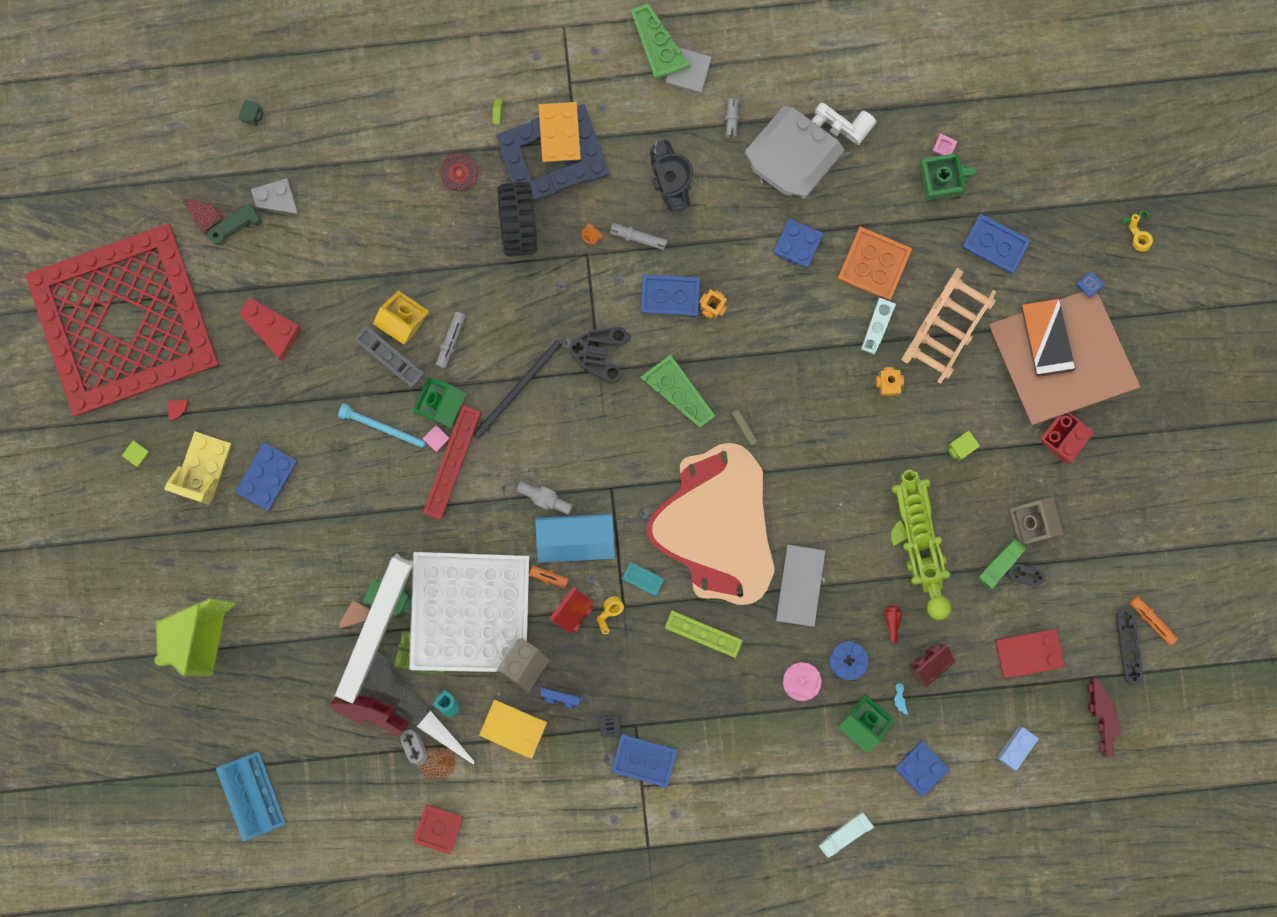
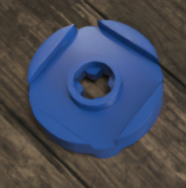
M850 641L838 644L831 652L829 658L831 670L844 680L858 679L866 672L869 663L868 655L864 648ZM847 655L854 658V662L850 667H848L847 663H844Z

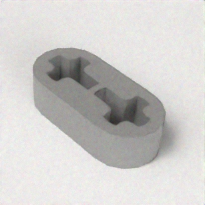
M413 730L404 731L400 740L408 760L415 765L424 764L427 760V752L420 735ZM410 736H413V738L411 739L412 744L408 742L410 740ZM416 752L420 753L418 755L419 759H415V757L417 756Z

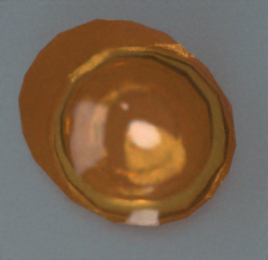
M427 748L426 762L418 765L421 773L427 777L437 779L450 775L455 766L453 756L445 749Z

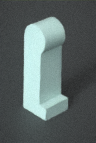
M882 298L878 299L861 350L871 354L876 353L896 305L895 303Z
M860 812L829 835L827 839L819 844V847L825 856L829 858L874 827L865 814Z

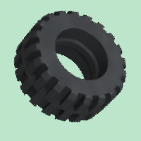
M528 182L500 184L497 187L504 255L508 257L533 255L537 252V234L531 184Z

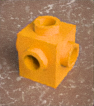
M711 289L708 294L704 293L699 301L701 304L700 310L703 311L702 314L709 319H712V317L717 319L718 315L723 316L728 307L725 305L727 301L724 298L725 295L716 290L714 292ZM714 303L717 307L713 309L709 305Z
M895 367L883 368L879 376H876V387L880 389V396L901 394V386H904V376L900 375V370H895Z

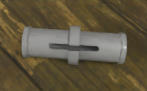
M733 98L727 99V115H725V121H727L725 137L730 138L732 130V138H737V126L740 120V116H738L739 99L735 98L733 102Z

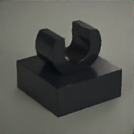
M618 715L599 718L602 737L621 735Z

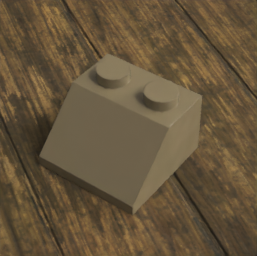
M1053 497L1010 508L1017 538L1022 545L1063 535Z
M519 638L497 669V672L529 693L550 660L536 647Z

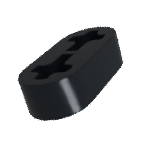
M1014 564L1007 571L1010 580L1031 586L1041 585L1045 579L1042 570L1021 564ZM1019 568L1018 571L1024 573V576L1019 575L1015 578L1012 570ZM1035 572H1037V576L1040 577V580H1036L1034 583L1033 578L1027 576L1028 574L1033 575L1035 574Z

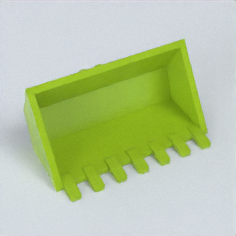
M209 599L156 622L158 654L154 660L156 665L167 666L171 664L183 676H213L225 613L232 609L236 603Z

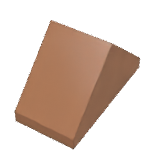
M352 600L339 624L340 628L365 622L370 609Z

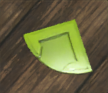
M496 99L494 102L493 124L500 125L503 99Z
M901 520L894 525L891 531V543L893 546L907 539L906 528Z

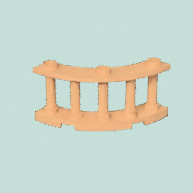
M958 268L946 284L945 289L936 300L901 359L908 364L911 358H917L941 372L942 374L937 381L940 384L944 378L948 379L954 370L951 367L964 345L968 346L973 338L970 335L986 309L990 310L996 301L993 299L996 294L995 290L991 292L989 297H986L963 283V280L960 279L963 271ZM953 289H960L983 303L977 315L951 300L952 298L949 295ZM942 306L945 308L949 307L972 321L966 333L940 319L938 313ZM931 325H937L961 340L955 351L929 337L927 331ZM920 343H926L949 357L950 360L947 365L944 366L922 353L921 349L918 348Z

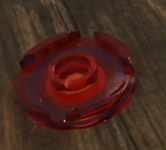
M462 153L448 156L441 165L440 177L444 185L456 192L465 191L475 184L478 177V169L474 160Z

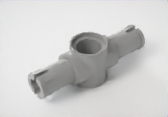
M522 481L517 487V492L531 498V501H534L533 504L548 511L549 509H555L567 515L572 511V504L559 499L556 492L546 487L535 488Z

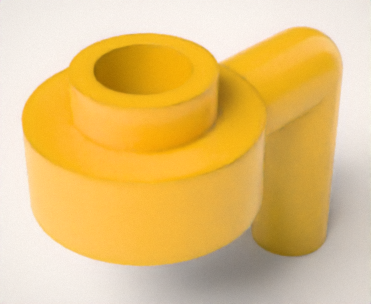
M1134 214L1129 224V229L1134 235L1132 244L1136 250L1144 252L1151 248L1153 238L1148 232L1139 230L1137 224L1140 217Z
M616 596L605 600L603 604L604 611L596 619L603 634H608L610 631L605 620L609 616L619 615L624 609L621 599Z

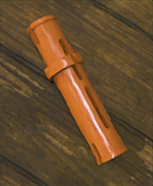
M1139 595L1129 602L1141 615L1140 618L1146 620L1169 646L1178 640V636L1167 627L1153 612L1154 609L1149 607Z

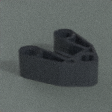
M622 327L589 331L570 343V354L584 371L610 384H615L621 378L620 368L614 364L587 359V357L606 359L607 348L589 346V343L621 347L627 341V332ZM615 333H622L624 339L616 341L613 338ZM577 345H580L581 349H583V351H579V354L573 350V348H577ZM610 370H616L618 376L611 379L607 376V373Z

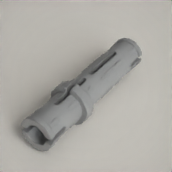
M613 222L610 231L611 235L626 238V241L632 240L664 251L667 239L635 230L632 226L626 227Z
M454 312L443 345H440L439 348L441 350L435 363L437 367L447 368L450 356L454 354L455 350L453 348L466 315Z

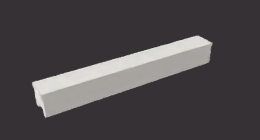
M395 554L390 561L335 696L352 704L360 693L414 563L412 560L408 561L399 557L400 555Z

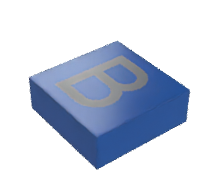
M1090 272L1077 283V287L1090 299L1104 287V284Z

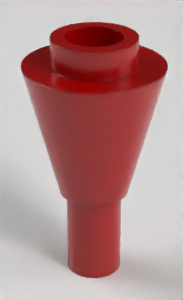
M887 606V609L883 611L889 629L890 642H897V630L903 610H900L899 606Z

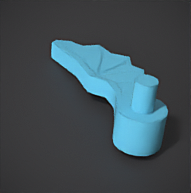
M897 683L895 688L898 692L894 698V705L898 707L899 711L907 715L905 699L902 697L904 685Z

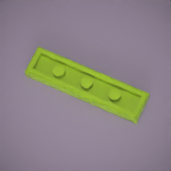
M671 611L665 625L667 630L736 658L743 642L739 638L675 611Z

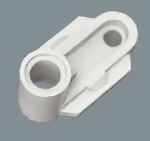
M820 103L814 110L815 116L811 120L819 127L824 122L832 126L830 132L834 136H838L841 133L857 145L863 141L877 123L871 114L862 110L851 124L824 103Z

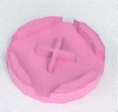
M799 662L793 664L786 670L783 676L784 690L795 700L806 701L812 699L821 688V676L818 670L809 663Z

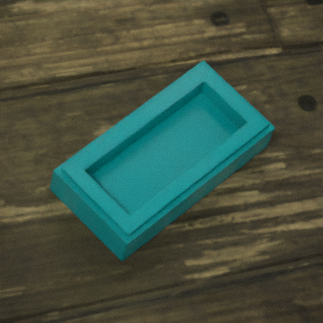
M630 562L622 580L656 596L664 578Z

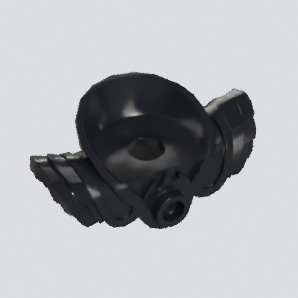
M660 140L650 149L651 165L655 174V179H652L655 190L659 189L663 202L667 205L669 211L686 209L691 206L688 190L691 189L690 183L693 177V166L686 157L675 154L669 141ZM673 172L676 175V179L673 182L666 181V173Z

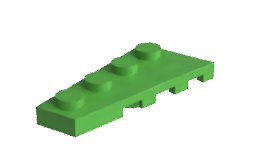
M649 4L630 9L655 80L691 67Z
M671 354L640 377L700 428L716 417Z

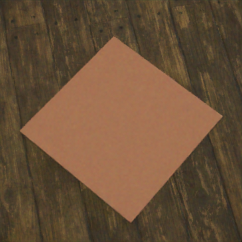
M1083 292L1060 299L1075 371L1036 377L1022 313L989 324L1032 425L1140 388L1098 292L1090 299Z

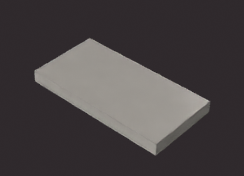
M787 545L776 621L811 627L815 626L825 550Z

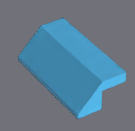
M612 514L535 518L538 563L615 558Z
M259 752L216 768L242 841L286 825Z

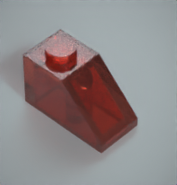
M188 198L182 200L205 235H207L212 227L223 221L222 218L225 217L219 207L215 208L210 203Z

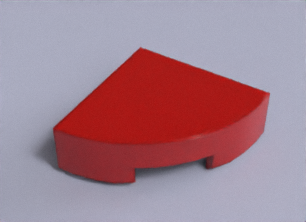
M188 400L168 401L169 421L178 419L188 407Z

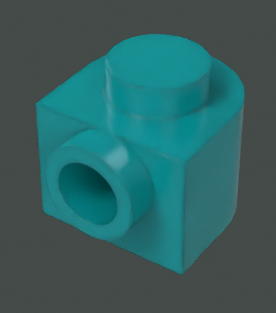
M446 690L439 694L432 704L446 717L456 715L460 708L459 702Z

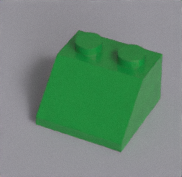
M428 377L412 412L451 428L460 406L463 404L466 393L450 384Z
M865 694L846 715L838 728L868 753L881 741L894 719Z

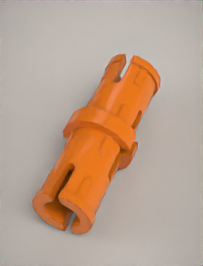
M532 565L529 577L544 581L546 585L552 584L563 589L566 588L569 578L553 573V570L548 571ZM540 574H544V575H547V576H549V577L555 578V579H557V581H556V580H553V579H550V578H548V577L542 576V575H540Z

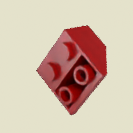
M1066 413L1056 417L1040 440L1053 455L1065 464H1069L1094 434V431L1072 414Z

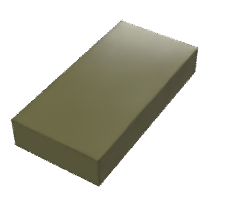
M738 409L733 411L731 416L750 447L754 446L757 443V439Z

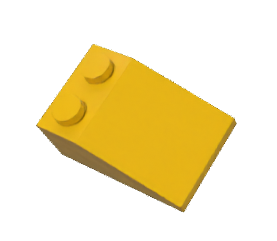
M494 699L479 736L532 759L548 722Z

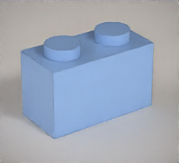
M1018 726L997 756V759L1012 770L1017 771L1039 738L1025 728Z

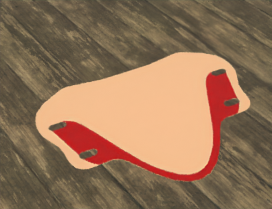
M734 443L720 444L704 454L684 458L680 464V490L651 515L646 530L648 538L661 552L689 567L692 574L693 590L698 597L719 598L738 605L754 603L761 599L767 591L774 574V564L767 541L764 518L762 468L748 450ZM722 451H726V452H727V458H728V462H727V463H723V462H722V459H721V452H722ZM689 464H694L695 476H690ZM702 578H707L708 590L706 591L702 589ZM739 584L743 587V597L741 598L737 595V585Z

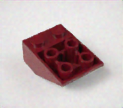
M932 644L925 650L926 655L923 658L917 657L910 664L912 667L909 671L924 688H927L955 663L947 644Z

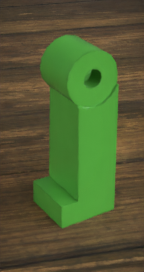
M1012 540L976 578L988 589H993L1026 548L1018 540Z

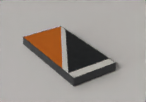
M1060 299L1022 304L1021 310L1036 377L1075 371Z

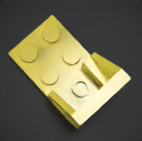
M194 431L183 466L177 467L167 481L164 490L209 505L215 495L232 444Z

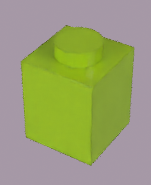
M967 431L948 445V452L953 459L957 458L960 461L980 447L971 432Z

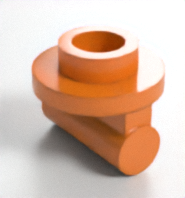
M591 223L581 231L583 240L590 245L600 241L604 236Z

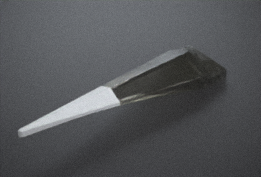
M377 651L361 690L376 700L395 707L394 712L470 763L475 764L470 755L430 711L390 662Z

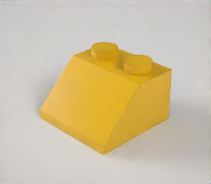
M398 290L380 307L373 324L405 345L414 336L430 311Z

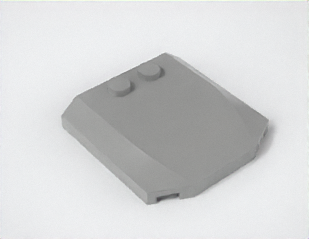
M783 106L746 149L744 155L748 157L753 172L780 192L789 196L791 194L802 196V199H806L841 157L844 148L837 139L796 109Z

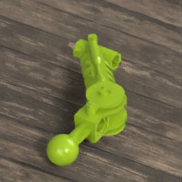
M912 469L906 470L901 475V484L892 486V492L897 493L900 513L905 523L908 543H904L903 546L905 551H908L909 561L906 564L908 571L912 573L911 582L913 585L921 584L923 592H929L928 614L935 620H943L948 618L952 611L950 601L942 596L940 591L943 589L942 579L949 578L950 572L948 570L945 571L944 564L947 562L945 554L942 555L939 546L942 539L940 536L935 537L931 519L932 509L927 490L930 481L928 479L920 480L918 472H914ZM929 549L930 557L921 559L919 551Z

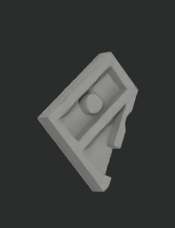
M287 178L251 189L257 209L299 214Z

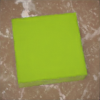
M133 440L122 456L139 468L150 452Z

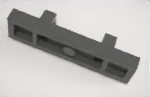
M365 325L353 339L411 388H414L425 375L368 326Z

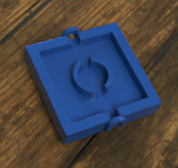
M789 218L773 254L787 259L786 261L790 264L796 263L808 269L824 233Z
M541 686L540 696L544 697V701L556 703V700L562 701L563 706L575 708V705L579 706L582 703L583 696L578 697Z
M923 741L911 752L908 751L904 755L905 758L894 768L921 797L932 787H935L939 780L950 770Z

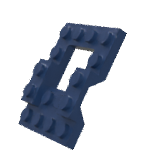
M585 104L577 106L581 160L565 161L566 167L550 172V175L531 180L520 147L541 140L539 117L531 120L530 123L495 134L512 183H530L533 201L557 194L563 189L578 183L591 182L609 176V171Z

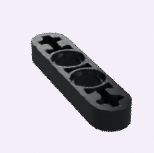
M1122 609L1116 614V625L1123 677L1127 683L1137 684L1143 678L1136 619L1131 610ZM1124 612L1130 616V619L1127 620V626L1131 625L1132 628L1122 629V626H1126L1125 620H1121ZM1126 631L1131 632L1133 635V639L1129 643L1123 639V634ZM1130 650L1136 655L1135 660L1132 662L1126 659V653ZM1137 664V667H1133V672L1138 674V677L1134 679L1135 681L1129 678L1132 669L1131 667L1127 668V665Z

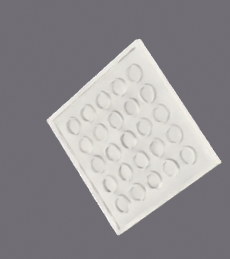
M413 552L409 670L497 672V669L516 640L522 638L527 641L529 556Z

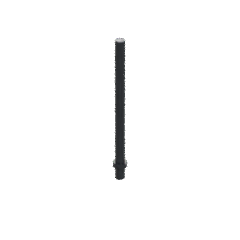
M555 340L488 418L480 423L481 426L474 432L478 439L485 431L490 430L489 427L559 349L562 344L558 340Z

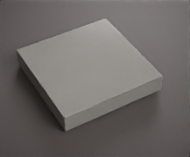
M679 48L691 67L667 75L665 84L701 94L712 57Z

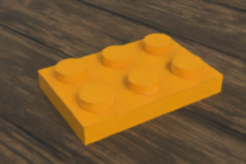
M577 102L539 104L542 162L581 160Z

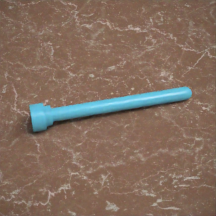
M343 403L339 410L338 417L341 419H354L421 448L426 445V442L422 439L354 412L350 405Z

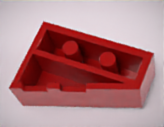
M248 298L239 314L283 362L302 329L299 325L255 300Z

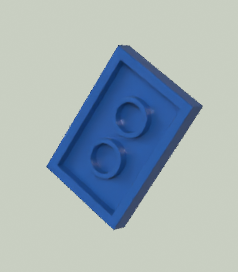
M979 214L962 248L1013 274L1031 240Z
M643 274L641 313L698 316L700 278Z
M263 442L235 493L270 511L298 461Z
M621 734L611 772L667 788L678 750Z

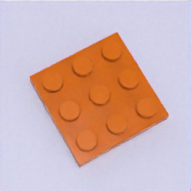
M859 227L838 280L890 301L912 248Z

